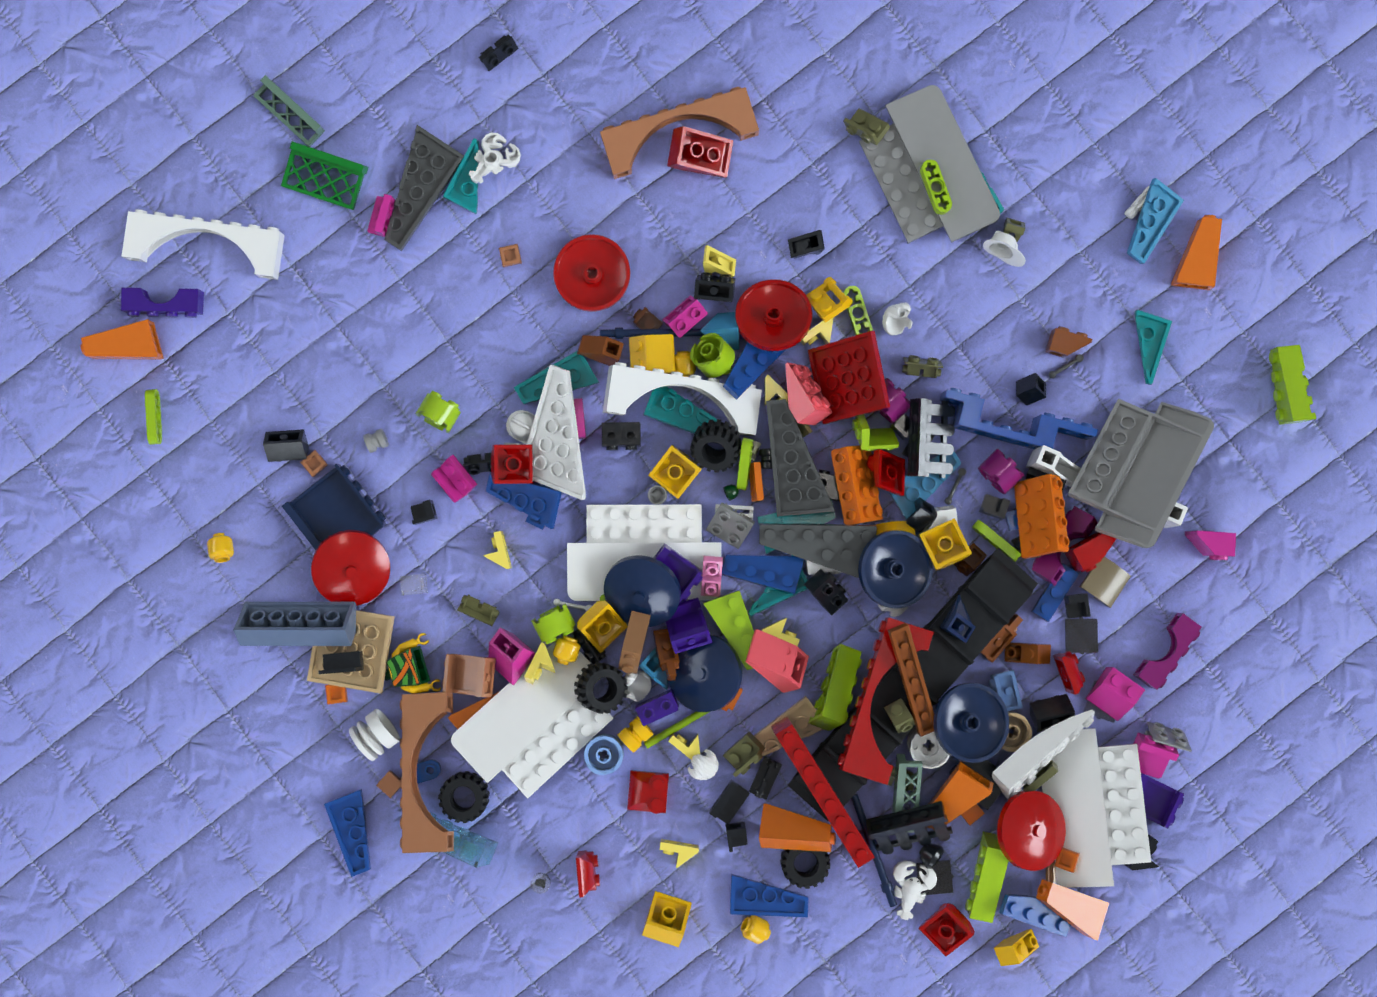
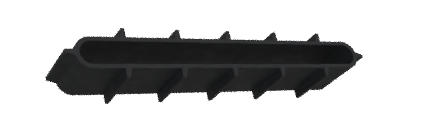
M999 548L976 569L936 616L923 627L934 632L929 650L917 651L932 707L939 702L938 700L964 670L974 663L973 660L1003 626L1010 622L1011 617L1026 602L1038 584ZM958 595L962 599L972 624L976 626L967 643L939 628ZM897 663L884 674L878 683L872 698L870 711L873 736L885 760L898 745L903 743L902 740L915 727L913 725L909 731L898 733L884 707L901 698L912 715ZM855 705L848 713L847 721L836 727L812 754L813 759L843 807L868 780L867 778L839 769L840 765H838L839 756L841 753L844 754L846 748L843 745L847 734L850 735L852 728L849 726L851 717L856 715L857 712ZM797 771L788 786L825 820L829 821Z

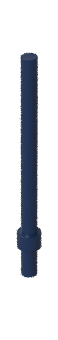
M615 327V329L600 330V336L615 337V339L673 334L674 337H677L672 329H623V327ZM690 329L682 337L703 336L704 334L700 331L701 329Z
M855 794L851 800L868 847L875 857L873 861L882 883L880 885L882 892L886 894L889 906L894 907L897 905L892 891L894 890L893 885L888 880L874 839L870 840L868 837L866 816L859 796Z

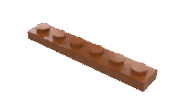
M904 623L889 629L888 633L917 733L922 737L934 732V711L909 625Z

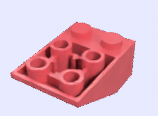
M787 362L785 367L788 407L798 424L815 426L832 413L829 408L830 403L822 396L821 388L812 379V373L807 366Z
M755 629L745 662L782 693L801 688L809 656L798 646Z

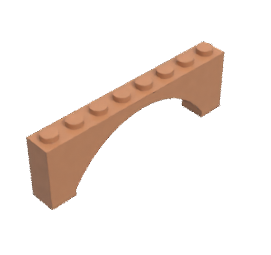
M735 87L728 93H715L708 99L699 98L692 104H679L675 109L669 111L668 109L658 111L656 115L650 116L647 114L633 122L632 120H627L619 126L614 127L611 125L603 128V131H600V135L614 179L632 174L631 168L634 159L643 144L656 131L673 122L688 119L714 122L738 135L740 141L758 136L759 128L746 87Z
M453 693L402 694V699L400 700V709L402 711V719L400 720V729L402 730V738L400 739V748L402 750V758L400 759V768L402 769V778L400 779V788L402 789V797L400 799V807L402 809L400 847L402 853L454 851V831H448L430 814L422 800L417 783V762L422 745L433 727L445 715L453 713Z

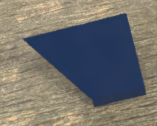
M958 595L939 628L967 643L976 626L972 624L962 599Z

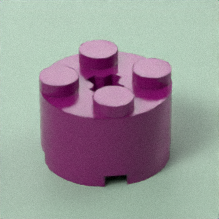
M886 378L885 384L890 408L879 410V413L887 421L894 423L910 409V401L905 398L907 395L901 388L895 389L892 381Z
M996 449L978 467L981 475L986 480L988 479L992 483L991 485L1002 494H1006L1024 477V474L1018 468H1015L1017 466L1016 462L1010 457L1006 459L999 449Z

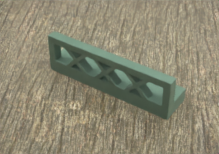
M265 75L260 80L263 83L262 87L253 96L308 147H311L325 130ZM269 89L272 92V100L264 101L260 96ZM276 104H285L286 113H277ZM290 116H298L300 118V126H291ZM303 129H312L315 134L307 140L304 138Z
M905 754L896 755L892 813L906 810L903 806L909 800L914 803L913 808L919 807L923 763L922 761H906ZM917 767V772L910 777L906 773V768ZM912 783L916 789L909 794L905 787ZM914 830L907 831L908 833H915Z

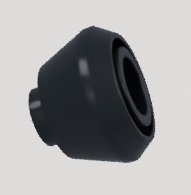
M930 843L921 848L919 852L921 855L920 860L927 869H933L944 853L943 847Z

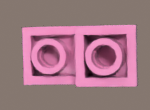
M704 556L701 596L720 597L723 557Z

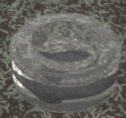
M537 873L531 880V888L539 894L545 893L551 884L549 876L545 873Z

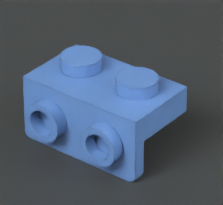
M1014 670L990 675L989 686L1001 697L1007 711L1023 708Z

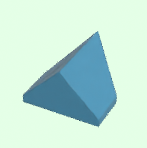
M735 312L717 313L700 330L704 335L708 333L718 334L733 350H739V327L736 323Z
M655 647L639 664V667L659 685L668 690L669 681L666 671L661 670Z

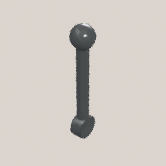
M1079 354L1074 360L1056 371H1050L1049 377L1055 378L1056 374L1076 362H1082L1084 359L1083 355Z
M964 468L958 470L959 475L949 496L945 499V504L947 505L952 503L954 492L962 476L966 474Z

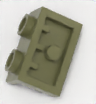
M860 108L850 120L847 118L843 120L846 131L849 134L860 136L868 144L871 142L878 145L890 128L889 123Z
M749 731L723 754V757L736 769L733 773L734 777H736L740 773L744 775L751 768V763L757 764L763 756L761 754L765 747Z

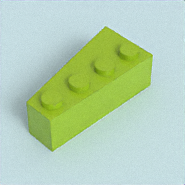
M1300 345L1270 349L1269 362L1272 364L1273 370L1271 380L1275 387L1273 398L1277 404L1275 416L1279 425L1302 423L1316 419L1315 412L1311 413L1310 405L1313 404L1312 396H1308L1306 391L1309 385L1308 378L1302 373L1305 370Z
M738 590L704 602V606L729 644L738 654L747 670L753 669L745 661L754 630L740 591Z
M843 644L833 649L826 669V673L829 675L825 677L820 689L823 693L815 702L814 708L817 710L815 716L810 717L808 724L831 731L847 721V708L853 699V694H851L852 688L856 685V673L862 663L860 658L861 651Z
M982 832L974 878L970 885V898L967 899L965 910L968 911L970 919L993 923L1008 865V860L999 846L997 834Z

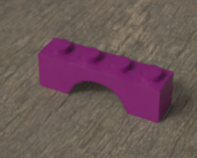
M1076 506L1069 510L1065 516L1069 542L1077 538L1087 539L1098 524L1094 516ZM1061 552L1041 555L1035 559L1032 565V571L1037 576L1054 586L1066 571L1061 563Z
M1177 613L1166 628L1171 637V646L1168 653L1159 660L1150 661L1144 659L1133 675L1152 689L1158 690V688H1162L1167 681L1166 677L1177 668V662L1180 657H1184L1189 651L1188 646L1199 637V631L1202 627L1185 614Z

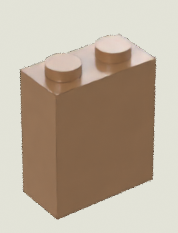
M636 611L631 612L621 651L619 670L625 673L637 674L651 615Z

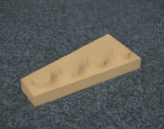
M806 696L754 735L765 747L761 754L762 756L777 751L782 747L771 726L785 717L789 718L801 739L824 730L808 724L810 717L815 716L816 709Z

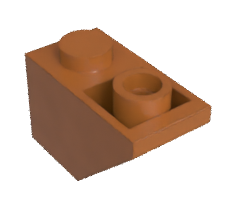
M1059 326L1051 331L1045 352L1064 358L1092 343L1093 339L1088 338V335L1085 333L1077 332L1075 334L1069 332L1068 328Z
M583 335L577 354L611 366L620 360L624 343L606 336Z
M1010 642L1005 648L1004 662L1050 664L1051 645Z

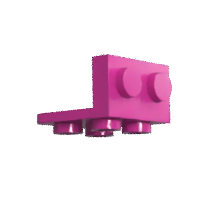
M1138 733L1133 744H1137L1140 772L1159 779L1162 777L1169 760L1177 761L1179 757L1177 748L1155 742L1150 735Z

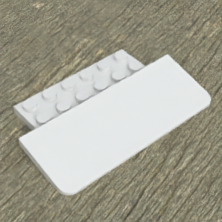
M702 504L586 505L587 543H567V593L574 601H600L601 595L604 594L605 578L616 562L635 555L654 558L664 543L699 567L703 572L704 556L721 557V542L702 543ZM701 580L697 586L693 585L690 589L691 594L687 600L694 598L712 600L718 597L701 596Z
M556 641L547 648L555 673L541 667L542 674L538 680L535 679L533 684L528 683L524 676L530 666L529 664L515 685L509 682L455 731L451 737L453 747L486 783L491 781L502 770L527 799L613 719L610 713L606 714L603 712V714L593 712L582 706V703L577 700L578 695L574 692L577 687L574 686V683L578 682L579 678L576 677L578 674L581 675L583 673L581 671L582 668H588L587 665L591 663L580 651L575 662H569L568 665L558 663V658L553 656Z
M1096 728L1082 729L1075 740L1070 741L1063 751L1052 758L1053 762L1058 766V772L1042 785V792L1052 797L1063 813L1066 826L1063 848L1080 853L1074 873L1055 867L1056 884L1066 888L1114 886L1112 865L1151 862L1137 744L1098 747Z

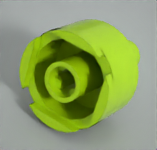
M708 333L700 338L701 341L697 345L695 343L692 346L690 359L707 378H716L723 374H729L732 371L735 351L718 334Z
M431 391V393H427L415 414L418 417L423 415L426 423L441 431L445 428L446 433H449L461 413L458 408L459 405L451 400L446 402L441 399L442 396L439 393Z
M566 603L562 605L561 609L559 606H556L540 614L538 621L535 618L531 620L541 642L545 641L546 645L557 640L556 637L562 633L564 636L572 633L576 625Z

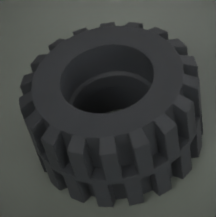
M712 419L708 423L706 421L703 422L695 431L690 447L694 462L696 464L699 463V467L702 469L704 467L707 468L706 471L709 472L711 470H714V472L722 470L724 472L727 470V467L730 469L736 463L741 447L740 433L735 431L736 428L733 425L729 426L727 421L723 423L717 419V422H714ZM707 443H719L724 447V449H714L710 447Z
M595 662V665L591 663L587 665L588 668H582L581 671L583 673L577 675L576 678H579V680L574 683V686L577 687L574 692L578 695L577 700L582 703L581 705L599 714H603V712L606 714L611 713V709L617 710V705H622V698L627 696L624 691L628 690V686L624 685L627 681L625 677H622L623 673L609 664ZM606 677L609 684L606 694L600 698H595L593 694L594 684L600 678Z
M469 771L452 775L444 782L438 795V799H440L439 807L443 808L442 813L444 815L447 814V818L449 820L454 819L456 823L460 821L463 823L474 821L485 811L489 803L488 797L490 792L487 790V783L483 782L484 779L482 777L479 778L476 773L471 774ZM465 786L473 791L475 802L471 807L463 808L455 802L454 791L456 788Z
M784 849L781 853L780 863L784 876L792 885L795 884L798 888L805 887V889H810V886L817 887V884L819 882L822 884L824 877H827L829 874L828 869H830L831 865L827 852ZM802 852L813 853L816 857V865L809 872H800L794 867L796 856Z

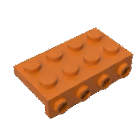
M860 445L842 447L831 451L843 520L846 525L883 519V510L879 502V490L874 484V473L867 465L868 458L872 453L871 451L861 450Z
M1042 475L1019 481L1014 486L1022 558L1027 559L1055 552L1069 551V538L1067 537L1066 529L1067 520L1064 511L1065 501L1062 494L1063 483L1057 475Z

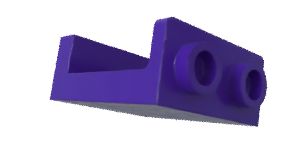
M664 543L654 556V559L661 561L673 571L681 588L680 602L682 600L686 601L691 594L690 589L693 585L697 586L702 580V570Z
M699 598L681 602L674 615L666 621L675 654L712 643Z
M670 689L637 704L635 710L642 725L646 726L678 711L679 704Z
M1141 773L1146 819L1168 829L1175 821L1177 809L1183 804L1184 793Z

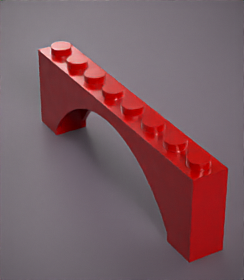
M890 617L885 618L884 621L882 620L879 625L878 631L881 633L879 640L876 639L873 645L874 656L869 659L867 664L869 672L868 676L863 678L861 684L863 689L862 695L858 696L855 707L857 712L856 715H852L849 726L852 727L850 735H846L843 744L846 748L844 754L841 753L838 759L840 770L888 785L893 766L887 763L877 747L871 728L870 711L872 698L878 683L884 674L897 663L888 630L905 622ZM908 624L916 652L920 650L928 651L934 632Z
M785 717L772 725L771 728L857 867L859 868L874 859L873 853L789 718Z

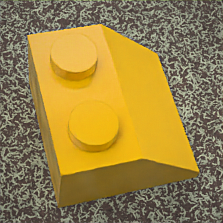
M673 334L629 337L630 368L638 365L646 367L645 370L648 371L662 369L666 374L676 372Z
M655 891L642 936L679 947L684 936L692 903Z

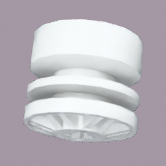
M375 709L365 716L367 725L359 721L357 722V727L352 726L349 729V734L356 747L371 761L376 760L378 754H384L382 744L390 749L400 741L396 728L379 709Z
M914 727L909 733L907 739L908 750L914 761H922L923 768L934 769L947 762L950 755L940 746L935 731L921 737L917 733L916 727ZM927 740H930L932 743L929 744V748H926L924 745L927 743Z

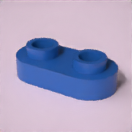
M434 759L417 763L418 784L435 779L441 773V765ZM432 767L434 769V772L429 773L427 771V768Z

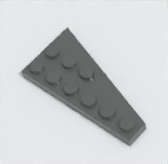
M418 125L415 129L416 133L410 147L411 150L402 175L398 197L395 200L394 211L385 236V241L400 251L404 249L464 157V155Z
M787 400L766 401L777 517L834 512L835 509L795 418L788 407Z
M759 523V544L859 578L858 565L861 553L867 543L876 536L877 526Z

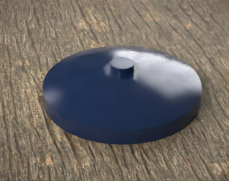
M891 530L876 535L867 543L859 559L858 575L864 592L872 601L888 608H905L920 600L928 590L933 575V564L922 540L906 531Z
M635 555L623 558L611 567L604 581L606 601L622 620L629 623L631 612L636 611L651 615L648 627L663 624L674 615L680 603L681 588L677 577L668 566L652 557Z
M711 634L712 643L678 653L679 669H675L676 680L669 681L670 688L677 700L685 707L697 712L716 711L728 705L738 693L742 681V667L738 654L727 641Z
M978 683L959 684L948 690L939 700L934 713V731L940 746L951 757L969 763L983 762L996 755L1003 747L1009 731V715L1003 700L991 688Z

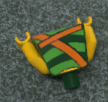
M425 633L419 634L415 640L413 638L399 644L392 653V658L387 660L388 669H386L385 681L392 680L394 687H401L402 690L411 694L428 692L429 689L433 691L441 689V687H433L434 682H440L439 679H434L431 683H427L430 681L421 646L417 647L418 644H428L429 640L424 643L420 642V638L425 636Z

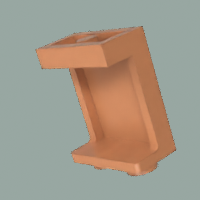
M446 654L442 692L474 695L475 697H492L496 658Z

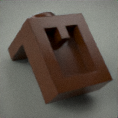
M646 307L643 310L639 309L633 316L635 319L633 324L639 329H660L663 325V322L650 313Z
M974 542L969 545L972 554L953 564L965 576L975 571L987 557Z

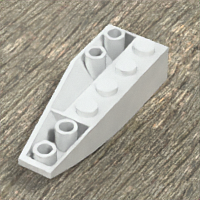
M1089 710L1051 726L1022 745L992 772V778L1005 797L1009 800L1013 795L1022 792V787L1026 783L1030 785L1037 778L1036 774L1054 756L1063 751L1070 741L1075 740L1084 727L1088 728L1094 722L1095 712Z

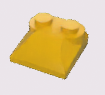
M671 445L648 476L679 499L702 468L683 451Z
M955 518L919 534L935 570L948 567L972 554Z
M605 600L596 602L577 622L578 630L600 653L628 627Z

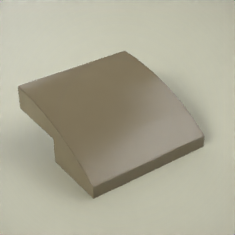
M1104 556L1102 561L1096 564L1097 567L1089 571L1079 587L1111 608L1131 575Z

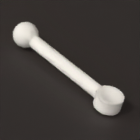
M555 599L553 601L555 606L563 605L564 603H566L568 607L578 608L585 611H588L592 607V605L582 606L560 601V599Z

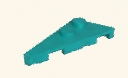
M473 138L443 197L477 214L478 183H474L471 180V176H469V172L476 171L479 164L474 159L479 151V141Z
M1136 310L1134 315L1145 384L1152 385L1172 321Z
M803 570L795 594L766 587L763 594L749 610L750 617L807 590L804 584L808 580Z

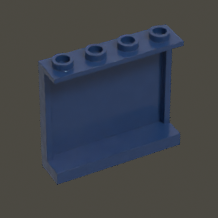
M336 463L334 465L335 468L294 500L282 505V508L315 550L327 537L337 532L357 530L373 536L387 525L384 521L386 519L384 514L380 510L376 511L372 506L375 503L368 495L365 496L362 493V486L357 480L353 481L349 476L351 472L345 465L341 466Z

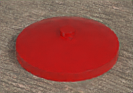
M583 235L571 240L559 252L554 264V281L558 292L568 304L582 311L597 312L612 307L624 296L630 282V266L624 251L611 239L600 235Z
M765 280L752 285L741 295L736 306V323L742 337L751 345L762 350L781 351L795 346L807 335L812 322V307L806 294L794 284L783 280Z
M345 530L327 537L318 546L312 558L311 574L315 587L327 600L331 602H355L356 606L370 602L383 591L390 576V561L384 546L375 537L362 531Z
M1027 790L1013 795L1003 806L997 824L999 846L1006 859L1014 866L1030 871L1044 869L1057 859L1063 848L1066 835L1065 819L1057 802L1049 795L1040 791Z

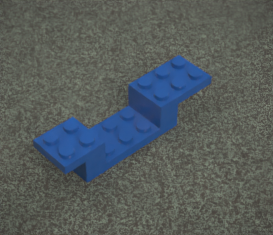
M950 388V390L947 389L941 393L939 400L941 402L948 401L949 404L958 406L953 422L955 429L1030 449H1036L1042 445L1053 449L1057 432L1084 440L1096 437L1098 429L1093 428L1092 424L1084 422L1076 424L1073 419L1065 417L1057 419L1055 418L1056 415L1044 412V415L1040 414L1033 418L1030 432L1025 430L1016 432L1012 431L1010 426H993V422L987 420L979 422L985 399L980 398L981 395L969 393L967 395L961 393L962 390Z

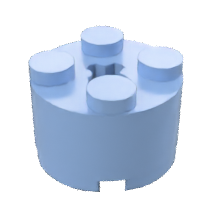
M598 734L588 742L584 751L587 767L598 775H607L616 771L624 757L623 745L615 736L610 734ZM604 750H606L607 755H609V757L605 756V758L603 759L601 758V753H599V751L603 752Z

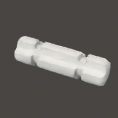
M1150 186L1125 211L1126 217L1133 219L1138 214L1137 212L1142 209Z

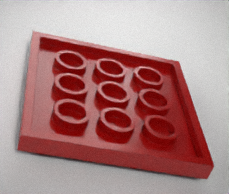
M868 331L808 350L813 379L820 386L822 396L829 401V408L832 411L829 416L822 420L823 424L890 408L875 331Z

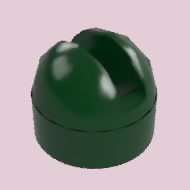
M731 484L723 487L728 501L738 496L739 491L735 485Z

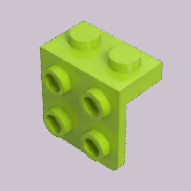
M864 414L856 416L852 420V430L855 431V436L861 450H892L899 447V441L892 428L870 429Z

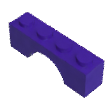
M121 288V311L127 313V316L139 317L140 314H147L148 317H159V314H166V317H178V314H185V317L196 318L197 315H203L204 292L199 289L179 288L177 294L170 301L154 303L150 299L148 292L142 288Z

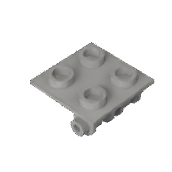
M721 503L706 531L739 549L755 522L746 515L742 516L743 512L738 514L736 512L738 509L733 511L734 508L727 505V503Z
M1147 722L1149 731L1146 730L1144 735L1152 736L1153 741L1177 749L1192 751L1185 732L1181 729H1171L1158 722Z

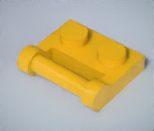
M832 277L826 278L822 285L806 294L811 307L825 323L849 308L853 303V300L839 289ZM831 290L840 302L836 304L826 292Z

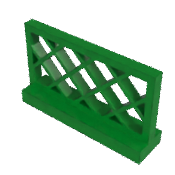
M291 141L289 148L291 152L281 186L354 210L368 167ZM295 155L301 156L305 162L299 168H296L293 163ZM319 162L323 170L314 175L310 165ZM307 167L311 177L302 180L298 171ZM337 168L341 176L332 181L328 171ZM295 173L300 183L294 186L287 184L289 176ZM325 173L329 183L320 186L316 177ZM351 174L358 175L357 183L350 187L346 177ZM313 179L318 189L310 192L307 190L305 183ZM343 179L347 189L338 192L334 183ZM331 185L335 195L328 198L322 189ZM349 191L352 196L350 205L344 203L340 195Z

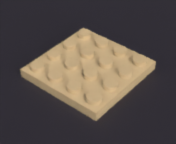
M356 610V633L351 646H312L307 681L382 693L395 616ZM363 652L364 670L319 674V670H324L323 654Z

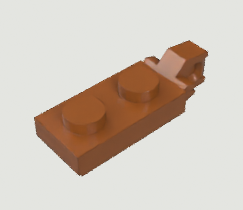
M1016 613L1011 617L1010 622L1004 625L980 652L991 663L995 661L1017 635V627L1023 619Z
M668 628L653 630L661 670L666 671L668 681L676 680L675 669H679L678 653L675 654Z

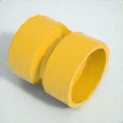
M638 716L629 723V728L625 727L617 734L633 753L642 746V741L646 742L654 735L647 725H642Z

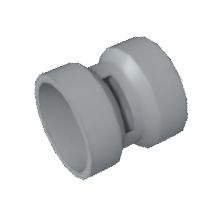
M383 429L376 430L374 434L368 433L363 435L364 442L370 453L375 452L377 447L385 448L389 446Z
M653 486L648 491V499L653 504H662L667 499V491L662 486Z

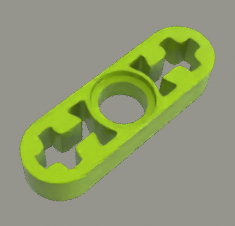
M931 159L926 160L920 167V174L933 210L939 215H944L951 209L952 201L938 163ZM928 166L934 169L931 173L925 170ZM932 183H938L941 190L939 192L933 191L931 188ZM940 202L946 203L944 209L938 206Z
M856 286L847 287L844 294L847 296L849 291L852 290L853 293H857L854 297L855 302L860 301V304L847 308L855 335L862 334L859 333L861 330L860 323L856 325L855 322H861L864 319L866 320V322L862 323L864 329L868 328L869 331H873L860 289ZM853 309H862L863 316L855 318L852 314Z
M148 389L145 391L147 440L150 445L161 444L160 394L157 389Z
M743 438L737 478V489L747 490L753 439Z
M977 520L972 526L979 535L996 549L999 548L1013 562H1016L1021 556L1019 551L982 521Z

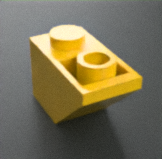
M1027 929L1002 940L994 947L1000 965L1007 966L1020 964L1039 945L1032 929Z

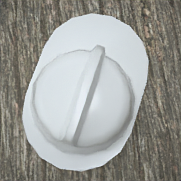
M996 231L990 240H986L983 243L985 251L998 257L1005 263L1015 267L1025 265V257L1017 250L1018 244L1012 235Z
M524 410L513 412L506 422L509 435L527 445L535 415Z

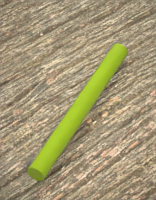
M696 711L648 739L644 742L647 749L709 712Z

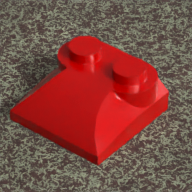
M492 445L491 476L493 484L533 483L532 445Z
M881 449L874 450V454L868 458L867 465L874 473L875 486L896 495L904 496L905 459Z
M1067 651L1053 655L1065 691L1078 694L1083 687L1085 678L1083 673L1079 672L1077 666L1079 662L1076 654Z
M631 770L627 810L646 811L655 814L666 813L669 773Z
M578 851L576 856L579 898L584 897L589 891L597 890V886H600V875L596 874L595 867H598V855H594L593 851Z
M950 903L942 904L936 913L919 926V930L945 956H948L975 933L970 921Z

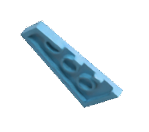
M1157 178L1151 181L1127 250V254L1140 264L1146 262L1184 199Z
M955 452L952 455H946V463L953 465L954 472L960 466L961 461ZM940 455L931 459L930 462H939ZM929 474V477H910L906 475L904 496L891 492L889 494L907 520L915 512L914 502L919 497L926 501L951 474H946V478H939V474Z

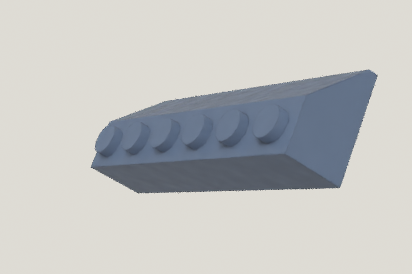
M245 602L233 631L240 646H351L356 633V603Z

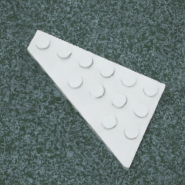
M550 365L527 445H532L533 481L580 500H585L586 492L570 371Z

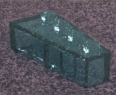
M430 812L440 825L448 831H454V851L444 853L476 868L490 864L498 842L473 833L466 828L453 825L451 821L436 818V815Z

